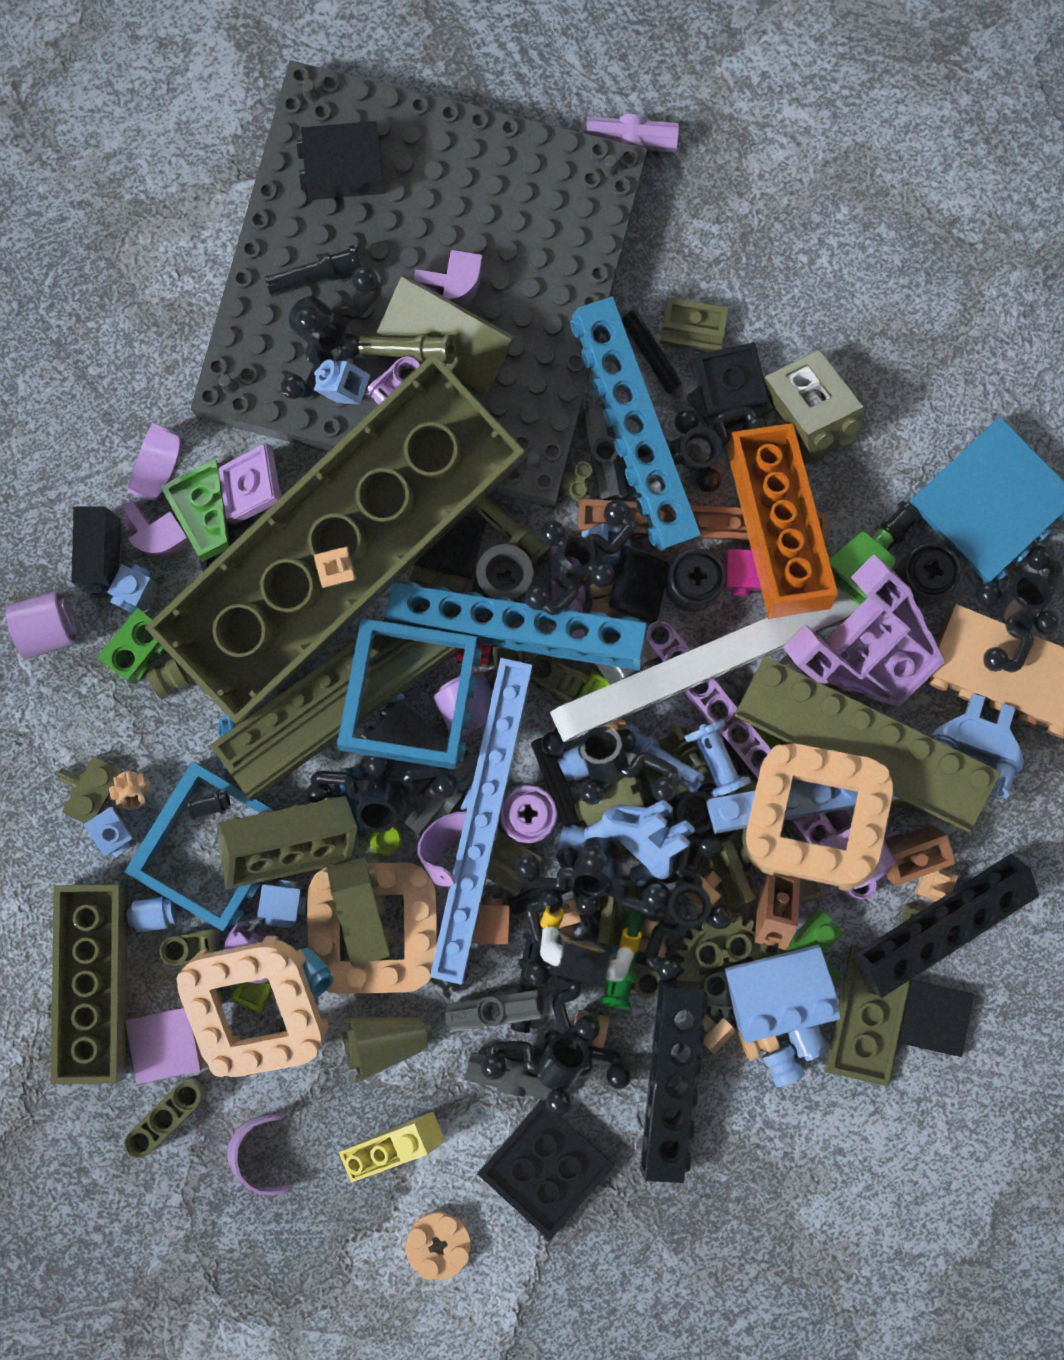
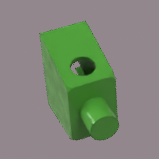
M878 529L873 537L862 531L829 558L836 587L858 606L868 596L851 577L873 554L891 569L896 563L895 557L887 551V548L894 539L890 533L883 529Z

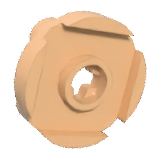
M432 1211L422 1215L416 1220L408 1233L406 1242L408 1261L412 1268L426 1280H445L458 1274L468 1262L471 1249V1237L468 1228L458 1217L455 1218L451 1214H446L447 1212ZM438 1237L440 1241L446 1240L448 1245L444 1247V1253L438 1254L437 1251L430 1249V1246L433 1245V1238Z

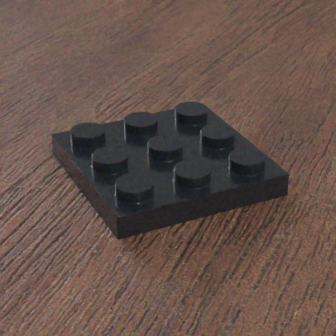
M541 1098L478 1170L477 1175L550 1241L612 1170L614 1163L561 1115L552 1114L547 1109L546 1102Z

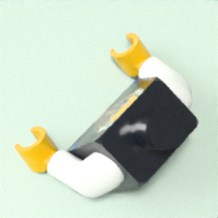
M550 906L546 907L540 922L544 928L540 953L542 959L550 963L549 965L557 975L598 987H604L610 981H621L626 977L634 953L639 950L642 936L640 931L637 937H630L627 935L628 928H624L620 949H614L559 933L558 929L564 917V911L560 909L558 916H555L549 912Z

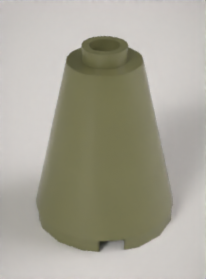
M348 1016L341 1018V1025L347 1024L348 1031L342 1033L348 1067L349 1069L356 1068L357 1076H352L354 1083L361 1082L428 1049V1042L433 1040L429 1022L424 1023L421 1017Z

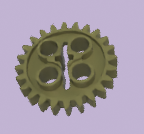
M738 914L733 917L730 926L722 930L711 927L705 921L699 925L700 928L698 930L689 927L688 931L691 937L689 939L685 937L679 938L685 944L684 949L678 948L674 950V952L682 956L681 960H679L682 972L676 980L693 981L701 985L708 996V1015L712 1017L715 1016L718 1009L720 1016L724 1019H727L729 1010L734 1014L726 972L719 968H714L703 974H698V970L705 967L721 966L724 964L723 959L736 962L751 956V961L775 956L776 953L772 950H766L768 945L764 942L763 944L755 942L756 929L752 931L754 921L748 919L742 925V916ZM740 937L743 942L742 949L738 953L733 954L730 950V944L733 939ZM710 945L712 956L709 960L702 962L699 952L702 947ZM744 963L730 964V965H727L726 968L732 967V966H736V965H740V964H744ZM718 977L720 980L719 988L715 992L709 993L707 990L708 981L710 978Z

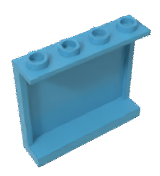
M999 417L908 503L921 514L929 525L982 578L978 583L979 585L990 581L996 584L1008 573L1005 567L1011 561L1017 564L1030 552L1027 548L1034 540L1038 543L1041 542L1052 532L1049 526L1056 519L1060 522L1064 520V481Z

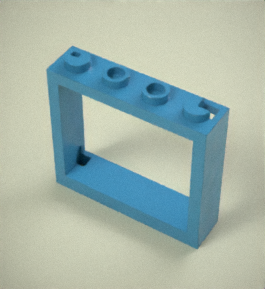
M361 618L337 743L339 750L456 770L457 761H463L466 742H461L462 729L469 730L472 710H466L468 697L474 698L477 679L471 678L473 666L479 667L482 648L477 647V637ZM375 635L465 649L447 753L355 738Z
M192 761L124 872L219 930L228 931L230 927L234 928L239 920L243 918L245 914L241 910L247 899L251 901L254 899L262 884L258 882L238 887L223 914L219 916L146 871L187 806V801L192 798L203 779L222 791L226 790L229 795L259 813L266 810H277L258 798L250 801L241 788L201 764Z

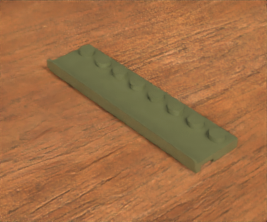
M422 604L415 611L419 613L428 610L426 604ZM375 635L358 724L458 652L459 648ZM357 639L210 745L250 801H254L339 738Z
M766 656L763 657L734 717L789 744L806 745L867 757L877 761L889 770L893 784V796L970 834L1001 773Z

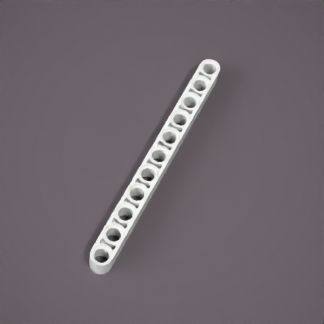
M837 588L838 595L832 608L829 610L772 619L767 617L562 705L551 711L550 714L563 742L571 741L595 728L606 726L783 649L805 624L814 632L820 633L843 623L859 606Z

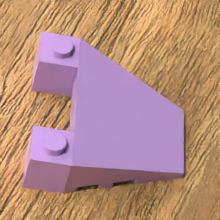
M873 554L851 577L868 598L826 641L805 624L783 648L794 663L818 683L825 685L830 683L839 686L842 690L848 692L856 691L868 698L900 707L945 661L923 620L924 617L913 599L914 596L910 588L890 567Z

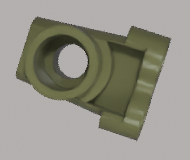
M582 461L575 466V472L565 470L559 494L569 496L575 501H580L584 498L590 499L595 483L594 480H590L592 474L591 465L588 462Z

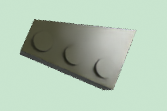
M365 857L328 866L332 899L335 900L338 911L337 916L342 926L351 965L355 966L389 957L388 944L393 943L389 924L383 926L380 916L386 915L382 896L375 897L373 887L379 886L375 868H368Z

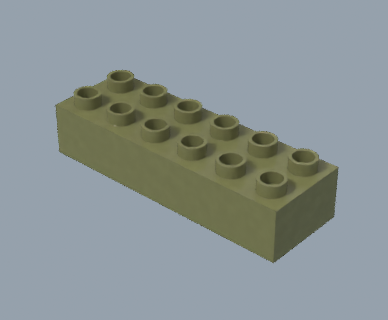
M432 353L145 628L235 724L242 722L270 701L391 587L392 583H395L527 458V455ZM348 547L356 580L322 588L314 555Z

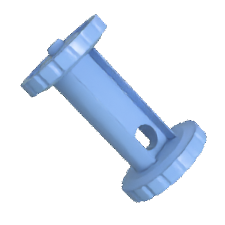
M724 719L708 726L706 723L700 725V729L684 736L687 742L695 740L698 742L717 785V788L710 792L713 798L727 793L733 794L737 789L751 782L749 776L738 777L718 730L726 725Z

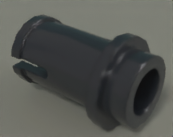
M220 789L214 791V794L188 800L187 806L191 818L195 820L199 817L218 812L221 815L226 814V810L231 809V801L226 790L221 792Z

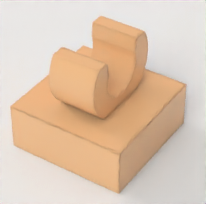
M348 547L314 555L322 588L356 580Z
M942 869L922 876L914 894L936 902L953 891L958 876Z
M714 871L704 878L702 877V888L709 895L711 906L721 897L714 888L722 879ZM684 893L702 911L701 899L694 893Z
M574 899L563 902L561 909L564 911V917L559 926L561 933L575 937L572 924L581 922Z
M707 1014L701 1019V1024L704 1025V1031L707 1033L703 1044L715 1054L736 1031L724 1018L718 1024Z

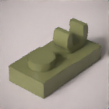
M731 839L722 842L719 853L714 857H707L712 871L722 879L718 885L727 906L733 908L755 900L754 894L758 893L760 888L759 886L750 888L747 877L753 875V872L751 870L743 872L744 868L740 862L739 854L734 848Z

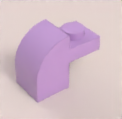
M451 250L447 274L415 269L414 280L462 307L474 298L479 289L483 268L482 255Z
M133 500L122 505L127 514L123 517V520L134 534L128 540L145 555L153 558H167L191 545L180 522L171 512L150 523L140 506Z

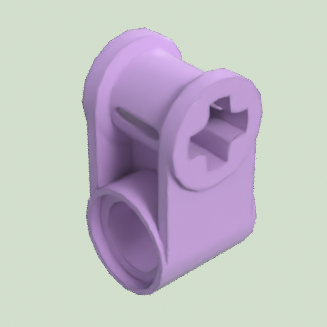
M401 357L383 375L379 376L368 386L364 395L368 399L372 398L379 405L386 398L382 393L388 396L404 381L400 378L401 373L405 369H417L420 366L419 362L413 357Z

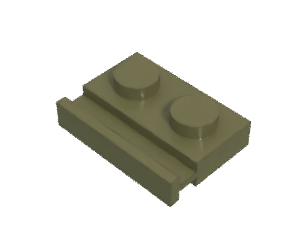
M668 297L660 344L706 352L722 349L728 307Z
M497 829L487 878L517 897L524 886L521 878L515 871L517 859L527 854L535 856L539 861L541 857Z
M624 880L627 885L626 894L641 900L642 886L635 885L636 882ZM604 895L602 896L601 920L598 925V943L619 945L626 908L620 906L614 897Z

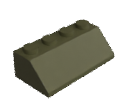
M346 796L338 798L328 797L315 803L295 804L282 810H266L257 815L244 818L233 817L225 822H220L218 844L226 889L351 861L357 825Z

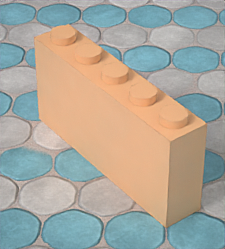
M957 604L948 608L935 641L945 662L927 679L930 680L929 685L943 691H947V688L959 692L958 697L969 702L973 693L985 697L984 703L989 704L987 708L996 713L1000 712L1003 704L1015 707L1014 715L1018 716L1017 721L1033 727L1039 724L1047 728L1046 732L1048 734L1064 738V647L1033 635V646L1023 667L1019 671L1013 673L1004 670L990 671L983 663L985 651L992 647H1000L1007 652L1009 659L1012 660L1020 640L1011 636L1006 630V624Z

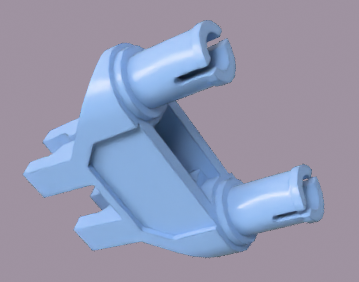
M973 693L964 715L937 728L932 733L931 738L982 763L995 767L1001 773L991 794L995 796L997 789L1001 785L998 797L1006 798L1010 795L1014 775L1022 770L1024 764L1020 747L1010 730L1015 707L1003 704L996 716L995 722L992 723L979 718L985 697Z
M662 800L648 808L628 805L612 807L604 812L602 820L586 827L585 837L586 839L593 837L607 839L612 836L623 844L642 862L632 867L629 872L633 882L642 878L635 884L642 886L654 878L666 879L671 876L676 853L688 847L690 841L685 837L693 834L695 828L685 820L668 829L666 827L667 820L664 816L670 814L673 808L665 800Z

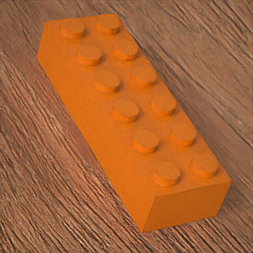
M789 423L732 432L727 452L768 619L831 609L838 592L794 424Z

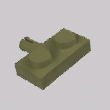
M96 756L92 757L85 771L79 776L61 768L58 772L60 774L56 776V780L72 787L71 796L62 812L82 823H86L100 814L110 796L109 787L115 786L113 778L121 774L123 770Z

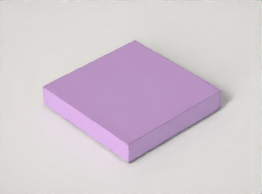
M267 443L218 468L226 523L236 525L273 506L281 498L273 446Z
M184 1007L125 1020L137 1084L202 1070L198 1044Z

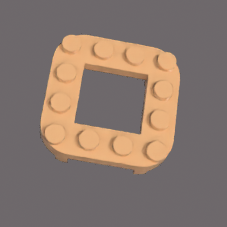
M786 744L773 747L764 759L760 769L746 832L747 850L751 859L761 868V871L773 875L775 872L839 886V890H852L854 887L866 883L872 876H875L879 866L893 794V784L889 770L886 766L873 759L800 744ZM794 779L858 792L846 851L781 837Z
M409 862L367 863L368 868L374 867L379 886L373 887L375 895H404L405 959H381L355 966L351 965L350 960H342L341 923H339L335 900L332 899L328 869L325 867L317 872L310 882L307 892L308 948H311L331 970L333 983L327 992L334 994L411 992L427 984L432 978L430 974L437 947V889L427 871L421 866Z
M266 936L260 943L212 953L205 949L198 952L177 976L179 996L200 1052L209 1065L212 1074L218 1077L225 1075L239 1077L303 1065L316 1057L325 1041L329 1024L327 1018L321 1019L302 966L306 961V957L301 949L296 951L290 945L279 941L278 936ZM268 978L287 1031L241 1040L239 1035L233 1036L215 988Z

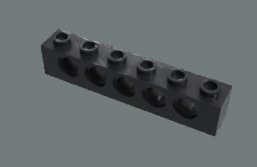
M1009 854L853 954L864 982L883 998L1039 897L1031 868L1014 855Z
M659 979L639 1168L645 1181L684 1183L685 1172L690 1171L691 1155L690 1152H687L688 1141L694 1137V1122L691 1120L692 1108H696L698 1093L697 1089L694 1088L695 1076H699L701 1072L698 1046L703 1044L704 1025L701 1024L702 1012H706L708 1006L707 993L704 992V989L698 982L664 981ZM680 1011H688V1017L685 1021L675 1023V1017ZM685 1043L684 1050L680 1054H671L672 1048L676 1044ZM675 1075L682 1076L678 1085L668 1086L671 1077ZM678 1108V1112L674 1117L665 1118V1113L668 1109ZM675 1140L674 1145L670 1149H661L665 1141Z

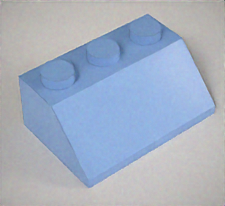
M819 944L725 968L736 1025L745 1043L840 1019L835 989Z

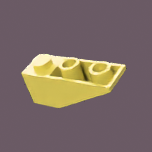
M432 1111L341 1150L339 1154L350 1181L354 1182L428 1155L446 1142Z

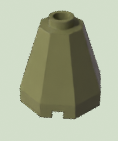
M640 772L634 778L623 777L614 784L604 785L605 796L599 804H586L581 799L580 793L578 794V802L574 804L579 820H585L586 824L590 826L602 820L604 812L612 807L628 805L648 808L652 806L651 797L647 798L646 789L648 787L642 772Z

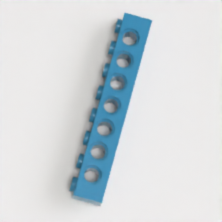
M613 296L578 307L571 316V329L574 336L580 338L583 346L581 351L583 362L587 368H591L593 373V389L597 397H601L604 403V418L608 427H612L616 436L614 440L615 448L618 455L624 457L627 466L625 469L626 478L629 485L635 487L638 495L636 499L637 508L641 516H645L648 522L647 534L651 544L656 546L658 552L701 536ZM593 332H602L606 336L607 342L600 343L596 341ZM604 361L614 362L617 366V373L609 372L605 368ZM616 390H622L627 394L628 403H622L616 398ZM631 419L637 422L639 433H633L627 428V420ZM638 449H644L649 453V463L642 462L639 459ZM650 478L656 479L660 483V493L650 489ZM661 508H666L670 511L672 515L670 523L661 519Z
M409 581L402 584L392 583L384 620L388 623L477 637V644L637 671L641 669L647 637V623H642L634 617L610 618L609 615L602 612L585 614L579 613L571 607H567L558 615H550L543 610H533L527 604L514 602V600L508 597L499 596L496 599H492L471 591L464 594L454 593L450 589L440 586L429 589ZM422 604L430 606L425 612L419 613L415 611ZM453 609H458L461 611V613L454 618L446 616L447 613ZM484 614H489L493 616L492 619L486 623H481L477 621L478 618ZM516 619L524 621L523 625L518 628L508 626L511 621ZM547 624H551L556 627V629L551 633H543L540 631V629ZM579 629L588 632L583 638L572 636V633ZM608 635H617L620 638L618 642L613 644L604 641V638Z

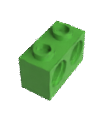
M137 608L97 658L125 680L135 684L137 680L142 681L147 676L146 672L152 668L150 666L151 662L157 655L159 657L162 656L166 650L155 638L149 643L142 642V633L153 619ZM127 653H133L135 656L134 664L129 668H123L122 658Z

